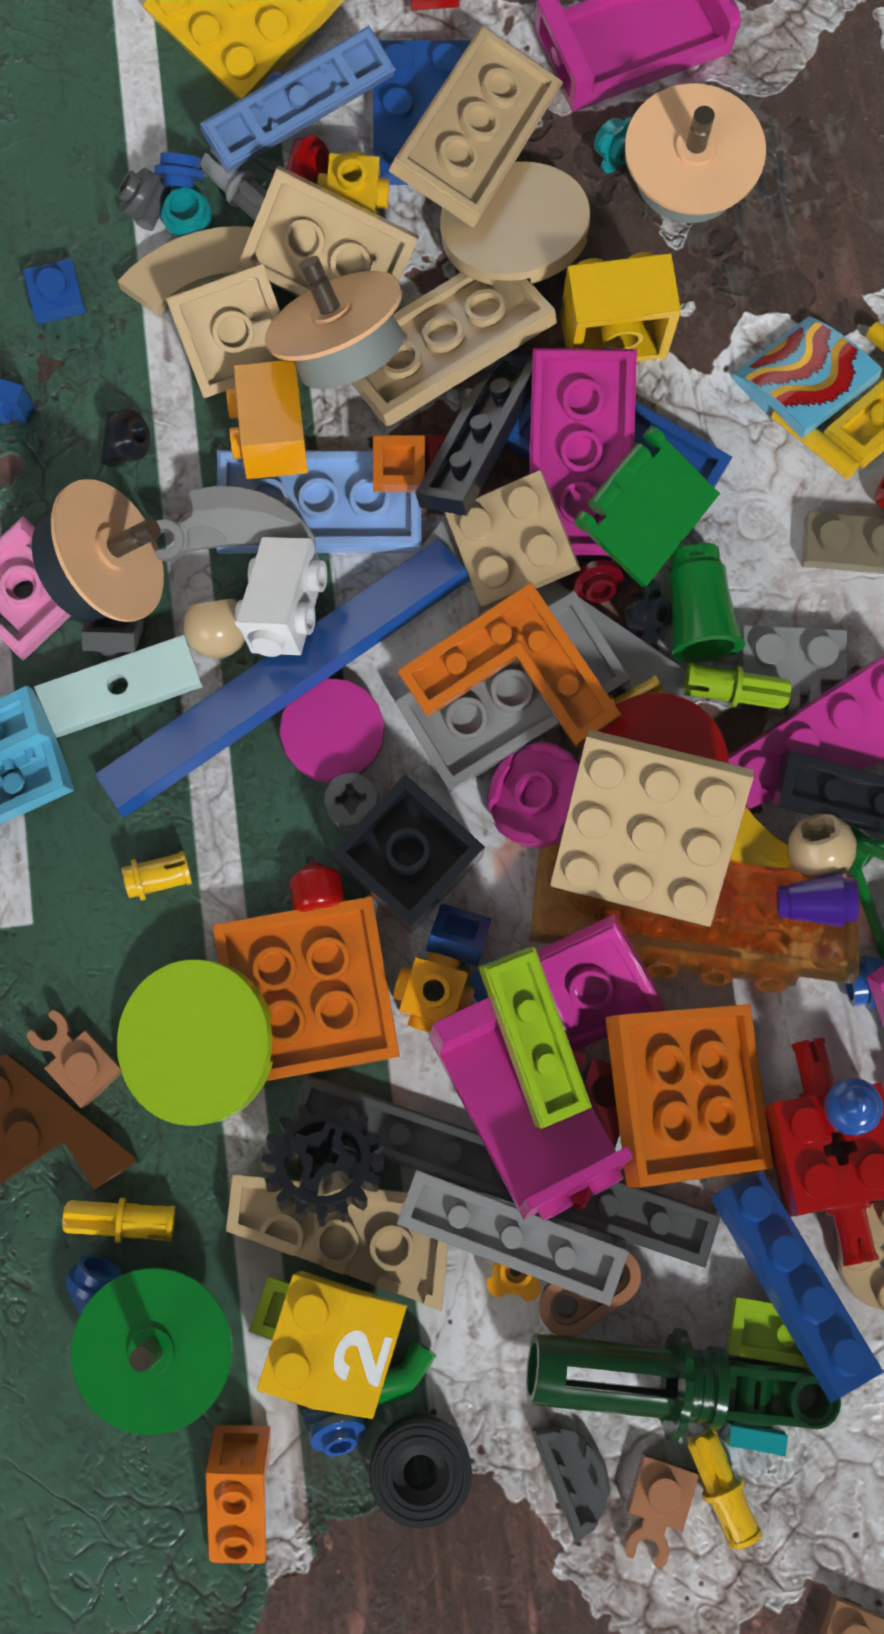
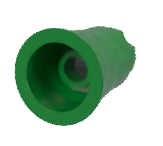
M702 542L677 548L671 555L672 567L669 573L673 614L672 657L681 662L702 663L724 659L740 652L745 647V641L736 619L728 586L726 566L720 559L719 547L713 543Z

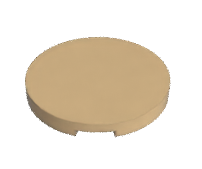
M514 162L474 228L442 208L440 215L442 244L450 262L466 276L493 285L495 280L514 281L530 279L532 284L556 275L574 262L583 251L587 243V234L590 227V206L586 193L580 184L564 171L536 162Z

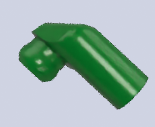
M414 1339L397 1367L388 1369L378 1405L408 1398L415 1391L437 1355L427 1346Z

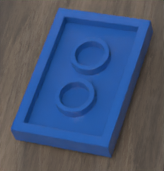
M378 40L396 69L393 77L373 88V156L380 157L381 178H389L390 185H408L390 173L389 169L471 40Z

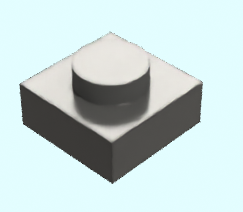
M109 617L96 622L85 621L81 630L82 651H98L101 655L108 657H117L128 652H135L144 631L143 618L133 622L117 621Z

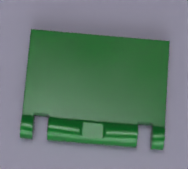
M650 426L643 434V439L646 443L657 450L653 456L644 445L636 443L589 500V507L595 513L602 516L598 524L590 514L581 511L574 519L575 525L587 533L641 587H645L650 583L720 495L670 444L663 432L654 426Z

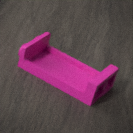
M538 0L535 33L555 76L563 81L561 89L572 112L731 53L737 30L741 25V17L734 0H586L565 9L562 8L559 0Z

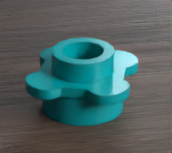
M633 116L625 120L612 118L596 134L594 149L603 158L601 169L605 173H612L618 165L627 164L625 159V139Z

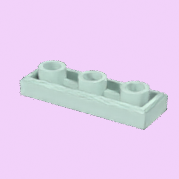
M184 635L34 686L37 698L56 738L203 687ZM121 682L128 683L124 693L119 695L112 694L115 685Z

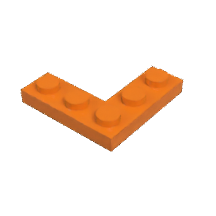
M532 582L397 670L427 718L516 659L575 747L586 740L589 729L600 732L621 718V713Z

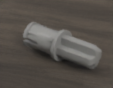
M210 149L211 153L216 157L213 150ZM205 153L200 161V170L205 172L204 176L208 177L226 194V201L232 207H240L255 221L267 193L259 185L258 176L253 171H245L241 167L227 174L219 160L215 162L209 154Z

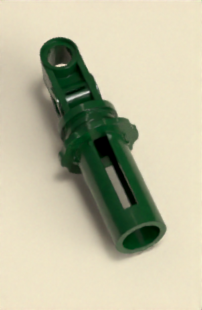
M674 1328L672 1334H668L664 1347L535 1333L531 1339L528 1352L526 1397L529 1405L659 1418L664 1429L665 1438L669 1441H679L681 1436L684 1437L688 1424L691 1422L702 1424L703 1428L708 1430H720L725 1420L763 1427L781 1425L823 1429L836 1420L841 1408V1398L830 1403L812 1371L801 1367L779 1366L769 1362L730 1358L728 1360L726 1351L722 1347L708 1346L706 1350H695L692 1347L687 1330L682 1328ZM567 1366L661 1376L660 1388L567 1379ZM813 1384L816 1391L815 1402L808 1410L800 1412L797 1403L798 1395L803 1387Z

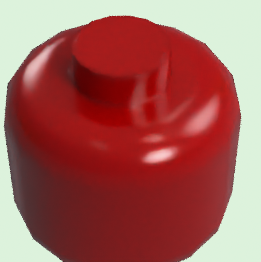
M312 862L304 865L303 869L293 874L289 881L293 910L307 912L319 908L334 907L340 902L345 901L340 873L333 867L324 866L322 863Z

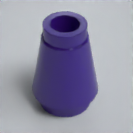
M842 873L777 886L778 918H789L791 920L844 927L845 922L858 921L859 901L856 878H843Z

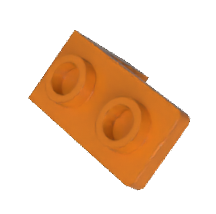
M214 1425L206 1468L209 1560L212 1563L263 1564L266 1561L265 1484L271 1447V1426Z

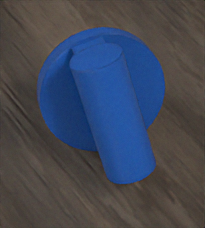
M308 1407L303 1409V1416L309 1431L312 1448L324 1452L328 1456L336 1457L350 1453L366 1434L362 1417L315 1410Z

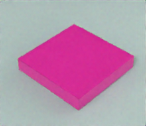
M615 914L537 950L572 1051H577L608 1037L605 1017L666 1010L665 1000Z

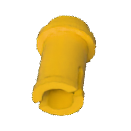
M184 851L137 863L136 858L131 859V865L121 867L128 897L139 896L141 901L146 900V894L192 884Z

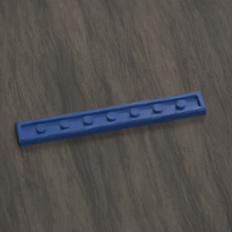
M439 539L316 622L312 634L306 636L301 655L280 654L275 657H265L95 773V776L116 809L125 818L468 582L470 578L466 568Z

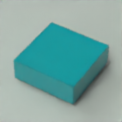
M725 1420L720 1429L719 1437L728 1446L786 1456L788 1435L778 1425L763 1427Z

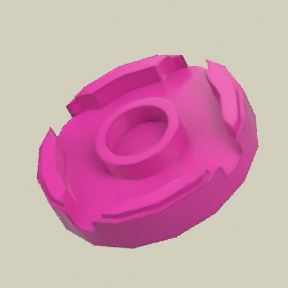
M327 678L286 706L281 718L280 737L287 758L300 772L317 782L330 783L339 775L345 773H358L362 775L368 770V767L374 763L383 748L385 726L379 705L364 688L348 680Z
M533 742L525 745L526 749L519 751L516 755L513 753L501 761L490 780L487 804L488 811L492 812L493 820L495 821L493 824L499 833L522 847L542 849L561 842L580 761L570 752L554 743Z

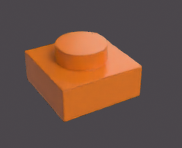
M373 435V492H416L425 476V435Z

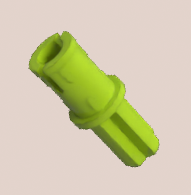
M689 662L686 668L689 673H685L683 696L727 701L729 707L734 708L738 703L776 709L785 708L791 697V681L788 679L747 673L743 671V666L737 665L734 670Z

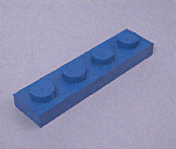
M760 1170L717 1192L711 1198V1201L830 1403L884 1373L763 1171Z

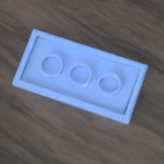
M217 450V486L242 487L262 492L282 502L306 523L316 540L315 549L317 553L420 552L422 547L421 508L419 507L415 492H373V450H306L308 473L247 480L243 459L233 460L232 450ZM259 545L218 547L216 550L218 554L257 553Z

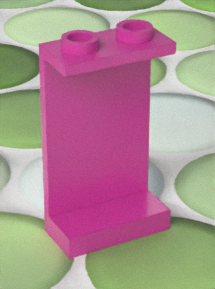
M489 997L433 1024L429 1040L523 1220L538 1212L543 1221L550 1219L573 1205L570 1198L571 1195L587 1187H590L594 1195L608 1189L624 1178L620 1170L625 1167L633 1156L628 1147L616 1152L593 1108L542 1129L535 1127Z

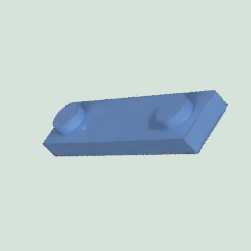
M368 25L200 123V131L228 174L393 77L396 69Z

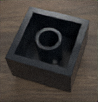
M404 774L330 854L333 862L370 897L372 896L373 900L412 934L483 858L485 846Z

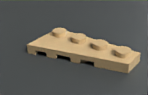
M232 1175L226 1225L227 1232L291 1256L303 1258L326 1269L346 1274L373 1284L380 1289L408 1297L423 1303V1305L442 1311L448 1244L397 1225L408 1192L379 1189L378 1192L364 1190L368 1198V1207L364 1211L351 1204L348 1206L347 1222L343 1223L338 1218L336 1212L328 1213L325 1227H319L317 1213L309 1212L306 1219L300 1223L296 1221V1206L294 1204L281 1211L277 1207L276 1201L280 1191L267 1192L264 1180L266 1177ZM291 1180L299 1188L301 1181ZM338 1189V1190L333 1191V1192H331V1193H328V1194H326V1195H324V1196L332 1195V1194L338 1193V1192H340V1191H342V1190H341V1189Z

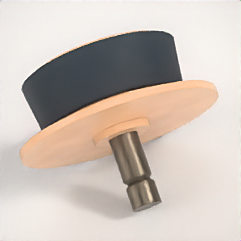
M82 479L64 487L55 499L52 513L46 515L38 522L32 536L34 566L43 587L52 600L66 613L82 621L96 622L109 617L117 621L133 622L153 612L162 596L164 586L163 563L156 557L155 553L156 550H159L156 539L161 535L158 523L152 518L145 520L139 510L125 495L104 482Z

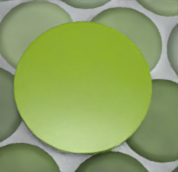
M183 960L168 964L153 972L132 993L123 1010L118 1028L117 1055L119 1066L132 1095L153 1115L178 1125H207L221 1122L238 1114L259 1094L266 1083L273 1061H270L272 1054V1028L270 1020L273 1018L265 998L254 983L244 974L219 962Z

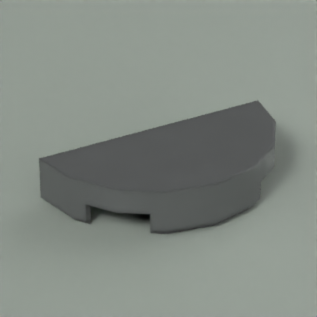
M555 1425L532 1429L533 1435L575 1543H577L595 1530L598 1520L606 1509L611 1489L606 1464L593 1443L577 1431Z

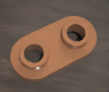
M628 1253L610 1306L548 1283L542 1290L538 1300L539 1315L545 1326L559 1336H577L630 1300L638 1291L641 1283V1270L637 1260L631 1253ZM565 1295L573 1297L576 1302L574 1312L568 1316L559 1315L555 1308L557 1300Z

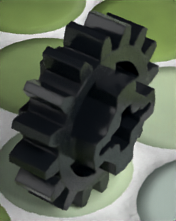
M327 1101L320 1102L317 1114H310L304 1104L298 1106L299 1120L293 1122L289 1118L282 1116L279 1119V1126L283 1135L268 1134L266 1137L267 1148L272 1152L263 1155L261 1159L263 1171L271 1173L264 1179L267 1192L280 1191L276 1201L277 1207L281 1211L287 1209L292 1204L296 1206L295 1215L297 1222L302 1223L309 1212L317 1213L319 1227H325L328 1213L336 1212L338 1218L343 1223L347 1222L348 1206L353 1204L364 1211L368 1207V1198L364 1190L378 1192L380 1188V1178L374 1174V1172L382 1171L384 1168V1156L374 1153L380 1148V1137L378 1134L364 1136L368 1130V1119L362 1116L351 1122L349 1120V1106L345 1104L339 1109L337 1115L329 1113ZM346 1139L356 1148L361 1163L356 1162V1156L346 1152ZM332 1148V1163L326 1162L321 1170L318 1169L314 1178V1163L320 1164L324 1157H328ZM286 1163L291 1165V1170L300 1173L301 1184L299 1188L288 1177L285 1169ZM338 1189H341V1190H342V1191H340V1192H338V1193L324 1196V1195H326V1194H328V1193H331V1192H333V1191H336V1190H338Z

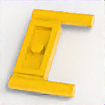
M876 322L867 331L866 339L883 352L884 325ZM884 379L829 425L823 433L815 428L802 439L775 410L771 418L843 478L849 479L859 467L864 469L884 451Z

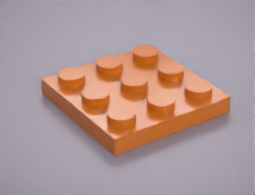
M372 896L343 901L334 907L319 908L307 912L293 910L212 925L218 962L238 970L250 979L259 989L270 1009L273 1018L270 1020L272 1028V1054L270 1061H273L266 1082L400 1058Z
M750 1004L605 1017L622 1149L628 1147L633 1156L624 1167L627 1188H641L773 1168Z

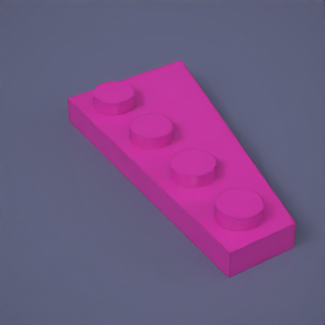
M884 654L728 755L729 764L754 770V778L746 802L748 809L773 800L781 756L788 751L860 770L884 762Z

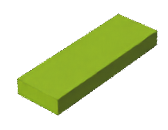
M527 947L479 966L480 974L535 1127L542 1129L592 1108L536 948Z

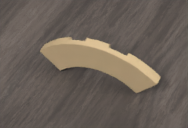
M230 226L206 229L181 236L163 244L130 267L117 281L120 290L160 317L169 308L166 301L167 297L244 270L237 265L253 227ZM270 282V285H271V286H274V287H277V288H279V289H281V290H283V291H286V292L290 293L291 295H293V296L296 297V298L299 297V295H297V294H295V293H292V292H290V291H288V290H286V289H284V288H282V287H280V286H278V285H276V284Z

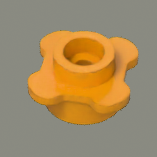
M496 1262L493 1263L492 1275L486 1282L487 1289L493 1296L502 1297L508 1293L520 1295L525 1301H532L540 1295L541 1285L537 1281L538 1278L522 1272L518 1276H513L510 1273L511 1268Z

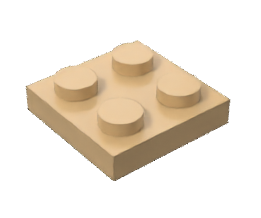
M263 263L166 298L203 398L224 392L226 388L235 387L234 365L283 361V359L273 356L265 343L266 331L280 310Z
M541 470L476 498L467 516L445 512L479 604L485 611L502 602L530 582L537 589L581 570L546 478Z

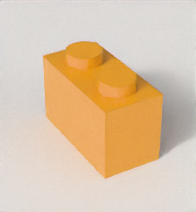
M283 360L234 365L235 387L226 388L229 418H238L239 427L229 428L233 460L243 459L246 480L308 473L295 361Z

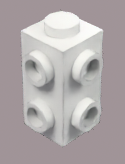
M262 537L256 558H252L249 562L248 585L244 598L238 601L235 608V624L240 629L251 653H259L268 657H275L280 654L301 655L306 636L311 635L315 627L316 616L314 607L318 593L323 592L327 584V567L325 562L319 559L312 539Z

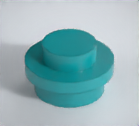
M183 187L173 190L167 196L161 209V217L165 228L170 234L178 238L197 231L206 230L211 222V209L207 199L191 188Z

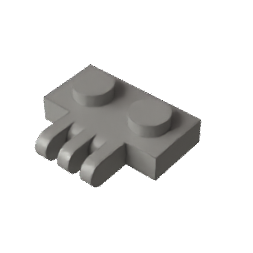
M743 625L741 628L745 647L739 654V666H743V671L786 678L791 681V697L788 705L785 707L786 716L800 708V696H806L807 704L821 695V685H837L847 678V630ZM764 707L765 715H777L778 709Z

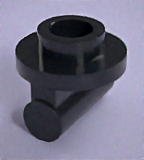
M131 409L107 412L101 463L106 466L118 467L121 466L122 462L137 461L145 457L150 447V431L142 416Z

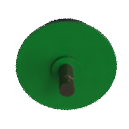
M164 1268L135 1270L107 1283L89 1300L77 1321L71 1345V1364L74 1379L87 1405L99 1418L109 1425L136 1435L149 1436L170 1433L197 1420L212 1406L220 1395L228 1378L232 1363L231 1330L228 1319L218 1300L204 1285L194 1278L181 1272Z

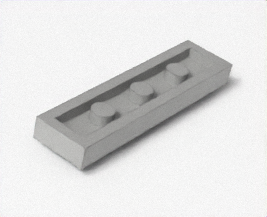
M419 1170L415 1172L397 1221V1225L608 1306L611 1305L629 1253L626 1249L553 1221H543L537 1215L523 1220L516 1207Z

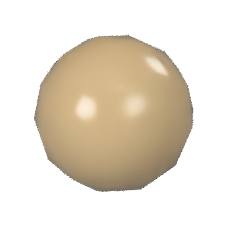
M234 598L189 605L184 615L183 634L189 646L200 656L223 659L241 649L245 639L235 624V608L238 602Z
M814 814L799 821L791 832L788 839V856L795 869L808 879L842 873L843 875L849 870L856 858L857 840L850 826L838 817L830 814Z

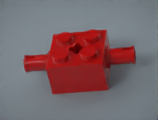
M826 1037L814 1038L812 1042L804 1040L791 1044L792 1050L795 1053L804 1092L799 1094V1098L773 1102L765 1106L771 1155L782 1203L789 1216L793 1217L826 1210L827 1216L833 1215L843 1257V1266L879 1260V1256L876 1254L866 1208H871L870 1202L884 1199V1091L881 1082L872 1084L881 1095L883 1102L882 1118L872 1131L859 1136H849L837 1131L829 1123L824 1111L826 1094L835 1084V1079L826 1046L827 1040ZM832 1142L833 1144H840L843 1155L837 1157V1159L835 1156L826 1157L824 1146Z

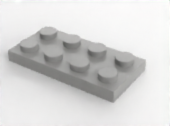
M575 591L548 606L608 695L630 683L629 676ZM517 659L429 718H427L411 692L394 701L450 793L497 765L509 755L518 752L525 745L531 744L560 726V723Z

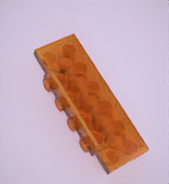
M560 843L538 849L529 941L552 944L615 914L648 973L656 978H672L677 976L679 971L700 974V979L709 985H727L735 978L754 981V986L760 991L777 993L784 991L788 986H795L799 977L854 984L859 976V912L858 921L845 922L844 927L778 918L777 886L810 880L798 871L729 862L711 927L551 887L550 884ZM856 879V881H857V887H858V901H859V886H858V879Z

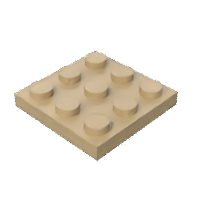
M589 729L550 886L711 927L753 782L754 770Z

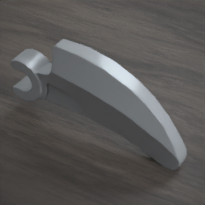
M212 486L191 490L189 497L192 502L193 511L188 519L178 524L167 519L156 521L161 533L170 532L174 535V543L170 548L155 551L156 557L165 562L174 561L183 553L226 546L260 545L262 537L312 539L316 547L314 535L306 523L293 510L279 500L262 492L242 487Z

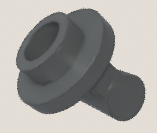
M146 167L142 168L138 173L131 170L124 177L117 190L116 196L121 199L119 210L134 219L139 227L147 231H153L160 217L162 205L172 188L164 187V178L154 175Z

